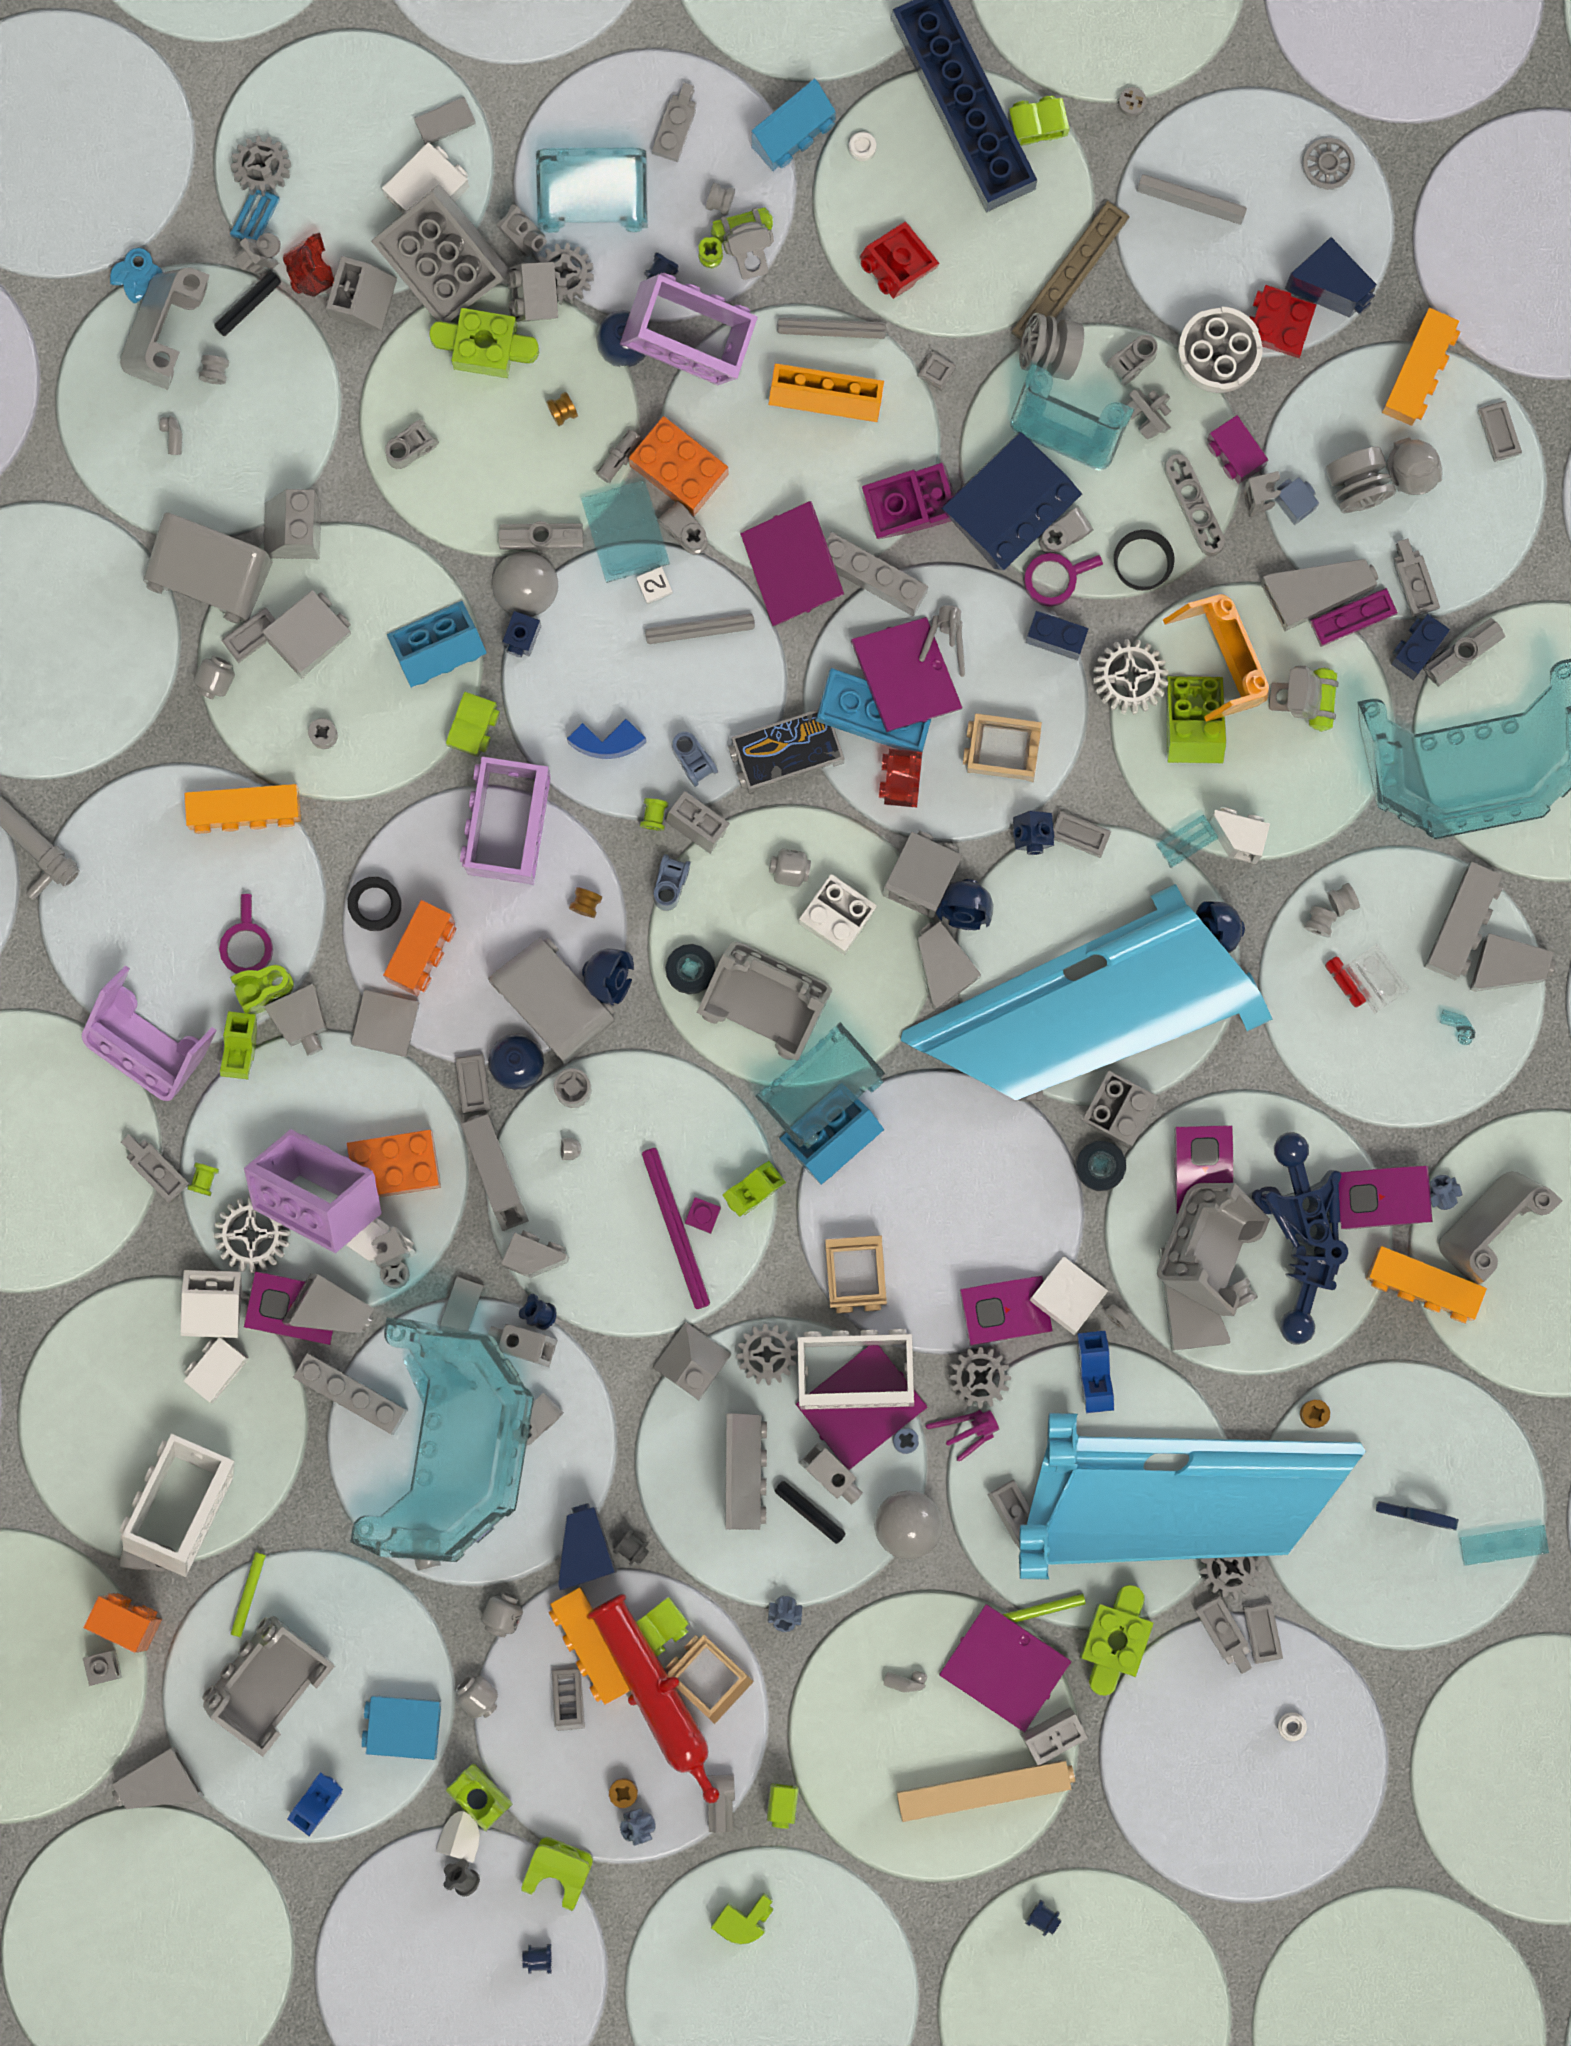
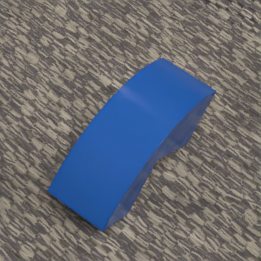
M627 719L603 742L583 723L567 738L568 744L580 753L599 759L620 758L635 752L647 743L646 737Z
M1106 1331L1077 1333L1086 1413L1113 1411L1114 1393L1110 1377V1356Z

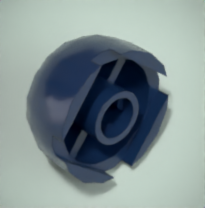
M621 310L612 312L603 319L598 327L596 336L598 351L604 360L613 366H635L646 357V355L620 344L631 311Z
M964 879L947 887L936 914L941 921L943 917L950 920L949 925L954 928L980 930L983 924H986V928L990 926L993 915V901L990 893L983 886L979 885L977 881Z
M1216 901L1202 902L1196 911V915L1228 953L1236 949L1241 937L1244 935V922L1234 907L1227 903Z
M607 948L598 951L584 964L582 976L584 977L585 987L599 1002L614 1006V1003L619 1004L623 1001L632 982V979H627L629 969L634 970L632 955L626 951Z
M521 1034L506 1035L498 1040L490 1051L488 1058L489 1071L495 1081L504 1088L513 1090L527 1089L534 1085L542 1075L544 1067L543 1052L539 1045L529 1036Z

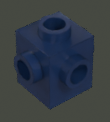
M1027 811L1013 817L1015 850L1027 851L1028 855H1039L1044 853V849L1054 846L1055 834L1052 813Z

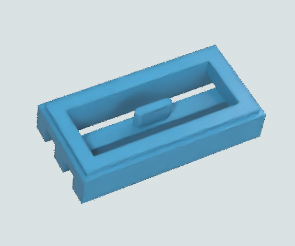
M257 190L254 195L250 193L230 232L231 237L238 238L241 241L245 237L257 240L265 231L280 198L266 191V195L262 196L244 233H241L240 230L258 194L261 195L260 190ZM268 199H269V200H271V201H270V203H269V205H268V207H267V209H266V211H265V213H264V215H263V217H262V219H261V221H260V223H259V225H258V227H257V229H256V231H255L253 237L251 238V237H249V236H250V234H251V232H252V230H253V228H254V226H255V224H256V222H257V220H258V218H259V216H260V214H261V212H262L264 206L266 205V203H267V201H268Z

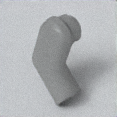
M172 416L169 418L161 417L159 429L162 432H168V454L182 455V432L177 419Z
M914 1671L912 1678L907 1679L888 1672L884 1678V1685L905 1693L922 1691L926 1686L927 1675Z

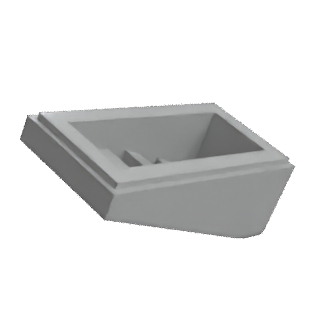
M579 1668L552 1670L554 1724L556 1730L584 1729L582 1680ZM575 1679V1684L559 1685V1680ZM575 1691L576 1695L560 1696V1692ZM576 1702V1707L561 1708L562 1703ZM577 1714V1719L562 1720V1715Z

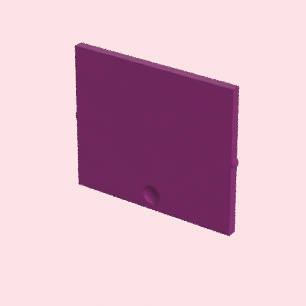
M808 501L781 515H775L772 519L740 533L773 626H777L805 612L809 613L812 609L845 595L812 501Z
M927 617L898 626L887 627L884 630L851 640L886 732L919 722H926L929 719L963 708L935 637L923 662L919 660L931 629Z
M869 1345L809 1394L908 1391V1382L903 1377V1372L895 1367L879 1345ZM915 1390L913 1407L801 1409L799 1402L795 1404L818 1432L819 1438L826 1442L848 1470L928 1408Z
M985 1604L966 1635L960 1638V1644L939 1676L1025 1733L1045 1701L1051 1697L1050 1693L1072 1661L988 1604Z

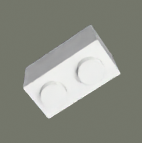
M219 1337L217 1340L212 1338L202 1350L205 1353L199 1362L193 1361L184 1373L187 1375L184 1382L210 1403L215 1402L249 1360L222 1337Z

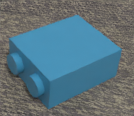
M371 1696V1702L366 1701L364 1719H369L368 1731L363 1730L362 1748H366L367 1755L437 1759L442 1701Z

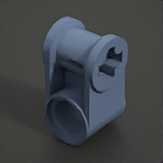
M681 732L674 737L672 741L673 753L694 787L698 786V782L711 773H718L715 764L693 734ZM682 739L689 740L693 745L692 749L687 753H683L677 748V743Z
M664 854L654 889V902L659 909L669 911L677 906L683 885H685L689 874L691 861L684 863L671 859L669 855ZM663 890H669L674 894V898L669 902H663L659 899L658 895Z

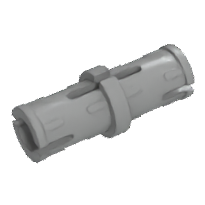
M628 429L618 445L610 449V455L599 470L595 472L596 475L610 484L620 468L628 464L629 456L643 439L637 433Z

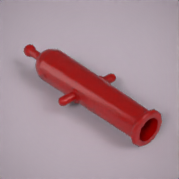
M617 1595L588 1612L587 1618L594 1620L632 1693L628 1698V1703L632 1706L638 1705L667 1763L680 1773L689 1772L692 1774L703 1790L704 1800L707 1803H715L719 1799L720 1794L718 1789L712 1786L704 1770V1762L709 1754L708 1744L676 1690V1687L679 1685V1679L675 1676L669 1678L624 1602L626 1595Z

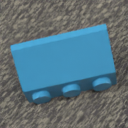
M815 78L751 130L752 148L772 171L778 167L781 169L786 167L792 161V156L797 151H805L813 144L814 137L820 132L822 134L827 133L835 125L836 111Z
M463 601L387 634L411 688L424 684L429 679L440 674L449 673L454 668L467 662H473L480 656L487 654Z
M841 1084L779 1139L801 1165L822 1185L885 1129L872 1112L846 1086Z

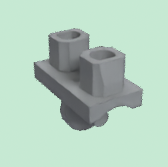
M514 204L510 206L507 215L496 224L503 234L527 257L532 252H540L547 242L544 238L545 235Z
M264 233L257 240L245 237L239 242L243 250L233 257L243 271L251 270L257 274L264 267L273 269L279 263L271 257L276 256L280 251V240L271 233Z
M1134 389L1129 394L1131 398L1122 407V410L1131 420L1143 411L1148 420L1138 429L1146 439H1151L1159 433H1166L1171 429L1157 411L1160 410L1164 416L1171 412L1166 405L1171 398L1167 393L1160 397L1155 390L1151 391L1148 396L1154 402L1152 404L1141 390L1137 391Z

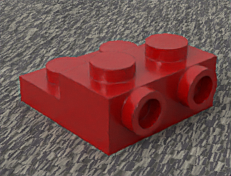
M906 221L867 245L860 255L863 270L869 274L873 273L878 280L880 291L885 295L890 294L893 299L912 288L916 281L935 270L940 264Z
M1265 285L1263 292L1257 291L1253 306L1257 307L1255 317L1249 316L1258 328L1262 347L1300 358L1317 304L1292 297L1290 292Z

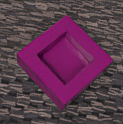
M695 1197L685 1224L711 1234L721 1207Z

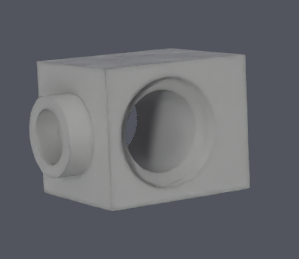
M116 1650L83 1658L89 1686L122 1678Z

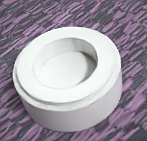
M858 132L851 137L849 153L855 160L867 161L874 156L876 141L871 134Z

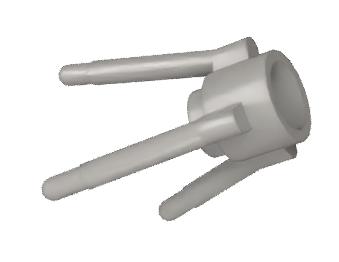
M942 606L939 609V616H933L932 626L919 660L921 662L925 660L936 630L940 627L942 633L949 634V645L951 647L955 645L956 634L959 674L961 677H964L962 621H960L961 610L958 607Z

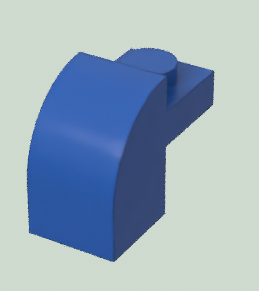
M320 1772L308 1791L293 1808L287 1820L310 1837L339 1799L343 1789L339 1787L333 1778L325 1776Z

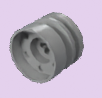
M1034 313L1026 325L1021 341L1019 355L1021 369L1026 371L1034 370L1035 373L1040 374L1047 368L1049 376L1070 380L1078 367L1084 345L1083 325L1065 319L1057 324L1055 317H1045L1044 314Z
M1370 447L1353 452L1326 466L1325 469L1331 485H1345L1335 495L1337 500H1344L1339 505L1342 513L1370 509L1381 504L1397 492L1393 484H1387L1392 479L1390 474H1376L1387 465L1380 447Z

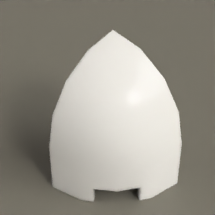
M459 1811L452 1815L444 1826L436 1852L459 1859H466L468 1862L473 1863L480 1838L476 1821L465 1811Z

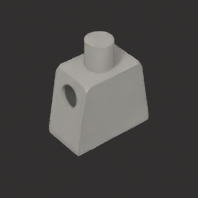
M313 984L264 1006L291 1047L302 1043L307 1056L323 1049L317 1035L327 1031V1026L318 992Z
M508 1324L504 1326V1329L491 1326L487 1334V1343L497 1345L499 1352L546 1367H550L558 1341L549 1336ZM519 1338V1343L515 1347V1342Z
M817 1443L799 1462L835 1498L838 1499L842 1496L850 1504H853L862 1495L863 1492L853 1483L856 1477L820 1443ZM838 1473L840 1477L837 1482L833 1483L832 1477Z

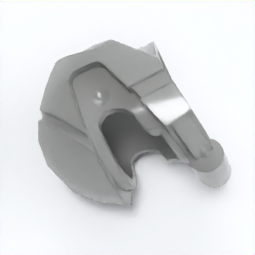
M1410 437L1394 442V448L1386 462L1387 471L1391 475V481L1398 492L1402 491L1408 495H1422L1431 491L1442 481L1441 461L1432 445L1421 440H1411Z

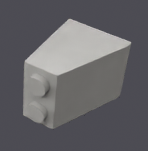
M286 489L265 503L264 551L269 554L270 558L320 559L321 504L315 490Z
M313 590L262 631L266 641L301 679L351 635L348 629L351 624L341 613L335 615L329 608L332 603L322 592L317 595Z
M918 831V834L911 832L884 887L883 896L934 919L944 893L950 885L962 859V855L958 853L959 849L951 844L944 843L942 846L933 842L934 837L925 832Z

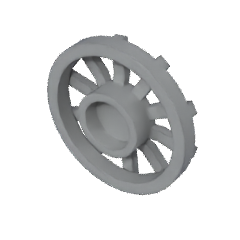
M1323 138L1315 141L1309 146L1303 159V170L1311 184L1325 190L1343 186L1351 178L1355 167V159L1351 149L1344 142L1335 138ZM1327 144V152L1323 153L1319 146ZM1331 144L1340 147L1336 153L1331 152ZM1313 149L1316 150L1320 156L1319 158L1310 155ZM1344 150L1348 158L1340 159L1339 155ZM1308 160L1316 162L1317 165L1308 167ZM1350 162L1349 170L1340 167V164ZM1319 169L1320 172L1314 178L1310 172ZM1337 171L1347 174L1346 177L1341 180ZM1323 174L1326 175L1325 183L1318 181ZM1330 175H1333L1337 183L1330 184Z

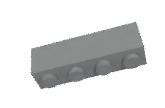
M831 532L826 543L837 574L914 617L927 594L928 586Z
M1474 862L1467 866L1425 964V968L1453 980L1458 979L1460 975H1466L1471 964V960L1467 958L1471 949L1476 950L1481 941L1482 935L1478 934L1482 924L1487 925L1492 915L1493 909H1490L1489 906L1493 898L1498 899L1504 884L1500 883L1503 875Z
M309 1353L306 1354L293 1376L294 1379L391 1435L395 1434L408 1411Z

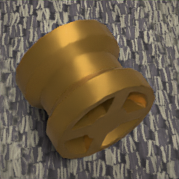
M567 392L562 393L560 398L556 400L550 399L546 401L558 426L563 425L564 421L568 418L575 419L578 417L577 411Z
M577 887L575 890V901L570 904L569 909L583 916L595 918L597 914L595 908L597 904L601 903L603 897L592 891Z
M1321 1400L1308 1401L1300 1409L1301 1421L1309 1428L1323 1427L1330 1419V1409Z
M627 1778L616 1780L609 1790L610 1801L619 1808L630 1807L638 1796L636 1784Z

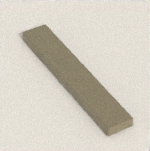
M1109 201L1105 203L1013 328L1011 333L1022 340L1026 325L1034 313L1044 314L1045 317L1052 316L1055 319L1058 317L1127 223L1130 216Z

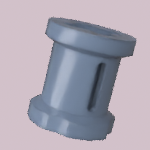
M910 1428L900 1429L893 1438L894 1448L902 1454L912 1453L919 1445L918 1434ZM901 1434L903 1436L912 1435L911 1442L913 1446L911 1448L906 1446L903 1449L899 1446L901 1444L899 1439Z

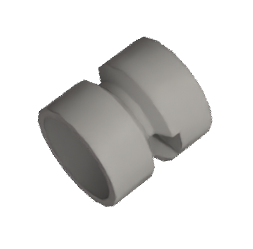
M575 1068L566 1069L558 1074L554 1082V1092L559 1102L566 1107L579 1108L590 1099L592 1093L591 1084L587 1075L581 1070Z

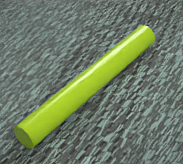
M258 1552L254 1554L230 1635L240 1638L242 1636L266 1557L265 1554Z
M1082 1593L1008 1612L1003 1615L1016 1623L1086 1605Z

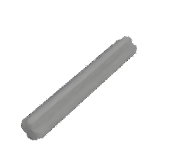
M779 318L777 331L779 334L884 339L886 336V324L883 322Z
M744 614L647 628L645 635L648 644L753 630L755 622L753 614Z

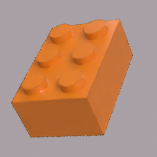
M664 416L629 457L630 467L673 501H679L692 516L698 513L729 475L727 465Z
M423 900L420 901L383 974L387 982L417 997L420 991L425 993L432 979L429 976L432 967L439 966L444 956L442 948L446 941L451 942L457 930V927H454L455 920L451 914Z
M431 1130L347 1143L349 1159L362 1167L369 1168L374 1173L379 1198L441 1188L434 1136Z
M108 1593L106 1596H98L83 1628L137 1653L148 1650L162 1619L156 1617L158 1612L145 1605L133 1606L130 1604L131 1598L120 1593Z

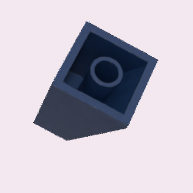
M1330 237L1290 274L1285 289L1293 295L1350 318L1356 312L1359 315L1362 314L1371 305L1370 301L1375 297L1373 292L1377 284Z
M589 1503L571 1508L573 1514L567 1515L558 1583L560 1590L617 1572L597 1507L590 1508Z

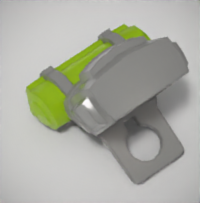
M766 207L754 208L750 212L727 218L724 216L712 222L711 235L719 239L723 244L726 254L736 257L743 280L768 274L764 248L771 246L774 242V237L772 233L773 217ZM751 251L760 260V267L752 272L748 271L744 265L747 252Z
M1295 666L1293 669H1290L1289 683L1271 684L1269 709L1271 711L1291 712L1295 718L1309 719V726L1320 732L1332 729L1333 722L1336 719V714L1334 713L1336 687L1339 685L1337 673L1330 670V668H1319L1312 672L1307 666ZM1286 689L1288 690L1287 704H1279L1276 698L1279 691Z

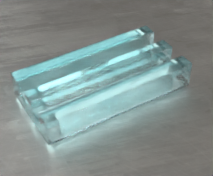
M1203 814L1157 843L1156 846L1161 851L1164 859L1167 860L1170 868H1173L1219 837ZM1199 824H1203L1204 828L1171 849H1166L1165 846ZM1207 832L1210 835V837L1195 845L1194 847L1184 852L1180 856L1176 857L1175 859L1172 858V854L1184 848L1185 846L1195 841L1199 837L1203 836Z

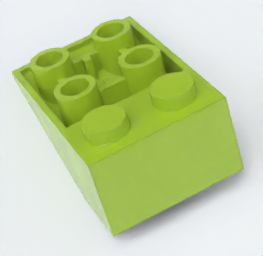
M1167 676V762L1223 763L1226 748L1225 716L1207 722L1204 716L1224 705L1223 677Z

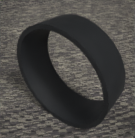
M1141 529L1128 533L1119 541L1114 552V566L1118 577L1125 585L1135 590L1146 591L1158 587L1169 578L1174 568L1175 557L1172 546L1164 536L1152 530ZM1138 539H1147L1157 543L1163 549L1167 557V570L1160 582L1152 586L1142 587L1131 584L1121 575L1118 569V557L1121 550L1128 543Z

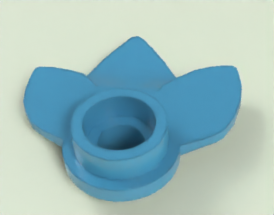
M134 248L127 253L125 261L119 262L113 267L110 274V284L124 285L127 297L132 303L136 304L145 296L153 276L163 273V271L153 264L152 257L148 251L142 248ZM142 257L144 264L141 267H136L133 264L134 258Z

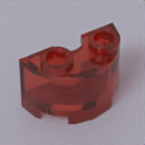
M320 233L309 236L283 255V261L291 279V287L298 294L304 293L305 295L315 297L333 286L334 277L331 267L325 264L322 259V252L325 251V247Z
M889 749L888 754H883L881 770H885L887 773L886 782L880 781L879 798H884V805L917 808L922 752Z

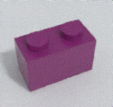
M1238 415L1210 432L1207 440L1209 443H1207L1210 452L1214 457H1220L1224 463V472L1230 480L1235 479L1238 484L1266 467L1268 463V458Z

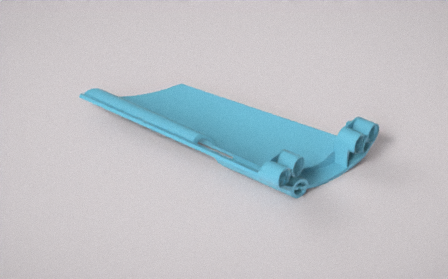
M1174 884L1150 896L1157 908L1156 911L904 1030L901 1041L975 1078L1008 1097L1018 1100L1236 1014L1240 1015L1246 1031L1252 1030L1273 1019L1251 973L1245 974L1196 913L1185 903L1177 885ZM1095 954L1101 955L1107 961L1106 967L1076 981L1067 979L1063 974L1064 969Z
M1049 1413L1047 1447L1027 1525H1020V1579L1049 1580L1048 1565L1288 1555L1366 1451L1361 1442L1078 1436L1076 1432L1078 1414ZM1154 1454L1189 1455L1188 1463L1178 1471L1145 1470L1143 1467L1146 1460Z

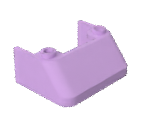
M125 965L101 989L82 1032V1040L87 1048L163 1101H170L180 1091L204 1058L217 1030L212 1027L200 1040L193 1036H185L178 1044L135 1013L137 1008L136 997L133 992L123 987L130 970Z

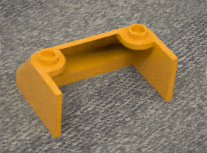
M1219 594L1190 602L1163 619L1166 625L1206 614L1241 698L1231 700L1204 716L1206 722L1257 707L1268 699V682L1237 609L1228 596Z

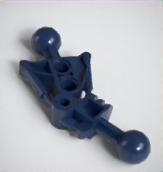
M1287 1132L1277 1138L1274 1144V1156L1280 1164L1288 1168L1294 1192L1287 1195H1279L1271 1191H1264L1261 1194V1199L1271 1210L1286 1239H1290L1294 1246L1291 1257L1297 1261L1296 1264H1288L1294 1272L1286 1273L1285 1275L1293 1281L1300 1282L1301 1286L1294 1310L1286 1313L1280 1321V1332L1287 1342L1293 1345H1301L1311 1340L1315 1333V1322L1310 1313L1317 1288L1336 1289L1337 1284L1333 1281L1334 1276L1337 1275L1340 1264L1344 1263L1347 1259L1348 1248L1343 1241L1339 1240L1338 1223H1340L1339 1182L1341 1180V1173L1336 1170H1329L1320 1182L1310 1187L1304 1162L1309 1155V1144L1300 1134ZM1307 1197L1309 1199V1208L1305 1211L1302 1203ZM1328 1209H1329V1222H1328L1327 1215H1326L1327 1212H1328ZM1329 1223H1332V1233L1330 1230ZM1315 1224L1317 1232L1312 1238L1310 1228ZM1299 1242L1315 1247V1256L1306 1255V1248L1300 1245Z

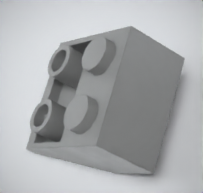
M341 256L326 306L329 317L382 331L397 278L368 263Z
M554 262L525 263L510 267V272L507 273V285L509 289H512L513 300L509 301L510 316L516 317L517 322L558 318Z
M1108 1071L1082 1121L1107 1138L1131 1149L1158 1096Z
M522 1231L521 1235L514 1233L501 1264L507 1269L532 1278L568 1263L569 1257L565 1254L566 1249L550 1241L547 1246L538 1243L540 1240L538 1236Z

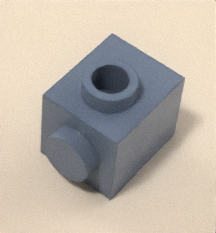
M1300 477L1293 482L1291 479L1283 482L1277 488V490L1281 491L1280 495L1274 499L1294 525L1315 511L1319 505L1318 500L1314 496L1316 493L1309 482H1303Z

